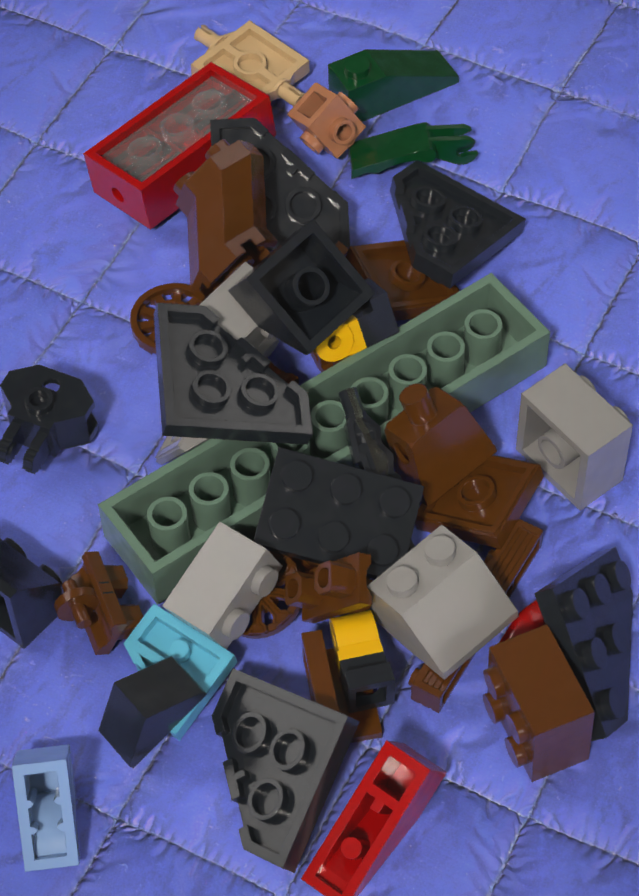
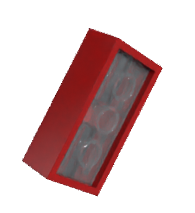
M210 62L83 153L94 193L151 230L179 209L176 205L179 196L173 190L176 182L185 174L191 171L195 172L206 161L205 154L211 147L210 120L256 118L268 129L271 135L274 137L277 135L270 96Z

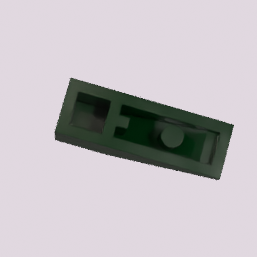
M365 49L328 64L329 90L335 94L342 92L350 98L359 108L355 115L361 122L459 83V76L438 50Z

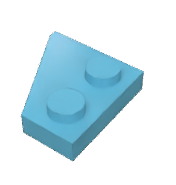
M154 603L123 643L138 671L173 657L207 693L170 731L172 736L179 741L238 662L233 653Z

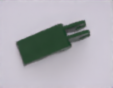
M423 122L355 141L348 149L351 179L366 173L378 174L391 166L409 161L432 162L437 158L457 165L467 164L478 155L477 150L468 151L476 143L475 139L464 135L472 131V129L465 124L431 126L429 123Z

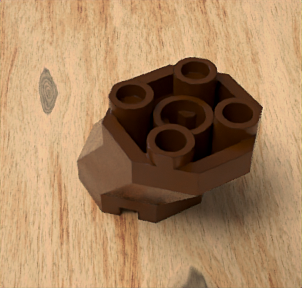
M226 139L218 141L206 152V161L195 172L191 171L182 176L173 188L179 196L176 205L187 217L190 289L201 302L244 262H247L254 268L270 254L266 247L275 248L278 242L266 226L263 155L250 142L237 140L230 145Z

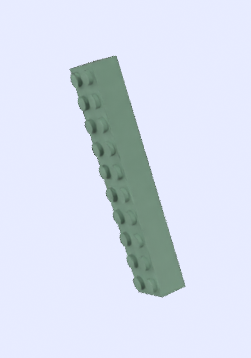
M490 273L398 327L399 333L345 358L301 384L300 387L308 392L313 431L308 445L208 439L99 503L98 508L104 537L158 605L168 598L219 522L254 540L278 447L360 469L359 464L353 466L344 429L346 415L338 393L346 389L353 407L349 392L353 387L357 388L367 415L381 426V441L389 449L384 429L390 420L404 410L399 400V395L404 388L412 384H423L428 390L439 387L459 400L471 413L546 366L550 331ZM354 410L355 422L364 435L376 470L385 465V458L372 448V442L362 425L358 423Z

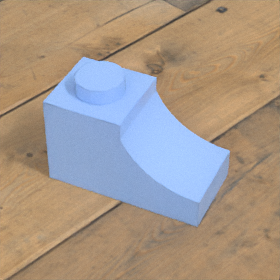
M70 744L17 751L12 763V773L25 872L79 865L76 792Z

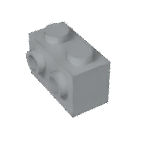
M219 522L162 606L170 614L227 650L232 641L238 639L245 632L249 624L250 614L260 599L267 596L273 590L278 580V573L283 566L266 548Z

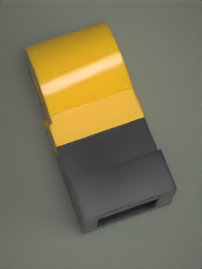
M370 278L365 279V281L375 294L313 350L324 361H339L399 333L387 292Z
M371 610L329 618L331 638L337 658L335 662L349 713L394 704L395 678L390 662L386 660ZM378 688V690L371 695L357 694V692Z

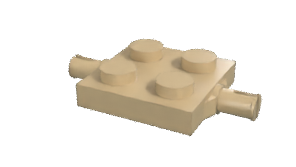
M249 20L234 32L220 36L206 25H201V29L198 27L195 31L194 39L208 47V50L191 63L192 75L212 62L269 95L271 102L277 98H282L294 107L305 94L293 85L310 72L309 60Z

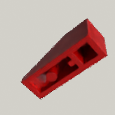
M386 740L301 879L324 896H358L418 820L447 772L406 744Z

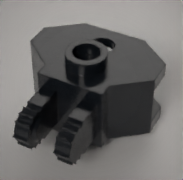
M34 365L9 371L0 384L10 423L3 434V438L0 439V462L9 465L22 445L29 448L24 454L22 469L35 474L41 469V465L44 464L49 455L56 457L62 449L91 443L99 429L98 423L92 414V410L95 407L94 401L79 378L42 365ZM50 383L58 384L60 388L58 391L55 392L54 390L48 389L45 386Z

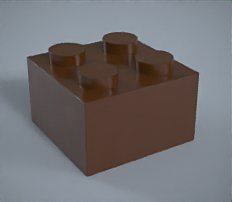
M543 625L490 646L488 669L483 671L488 687V693L483 694V702L494 724L501 722L508 735L505 738V745L513 764L517 768L524 766L531 782H534L588 760L595 712L548 625Z

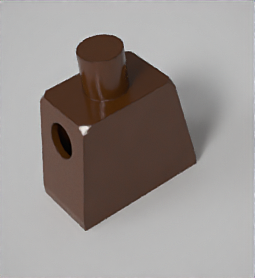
M412 384L404 388L399 395V400L404 410L386 424L384 431L389 450L394 454L395 472L402 476L401 480L424 486L420 502L429 507L495 454L497 449L466 406L439 387L428 390L423 384Z

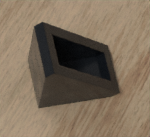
M169 657L114 682L98 731L128 766L134 768L207 693L175 658Z

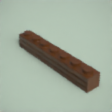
M518 519L502 548L490 549L484 561L509 598L542 545L543 530L521 519ZM474 655L445 680L425 663L421 669L416 668L408 683L411 686V699L439 713Z

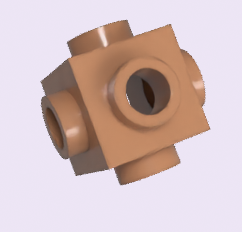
M316 82L287 114L303 131L299 138L308 148L318 155L324 150L337 159L354 144L356 138L366 128L355 115L359 108L350 98L342 92L335 94Z

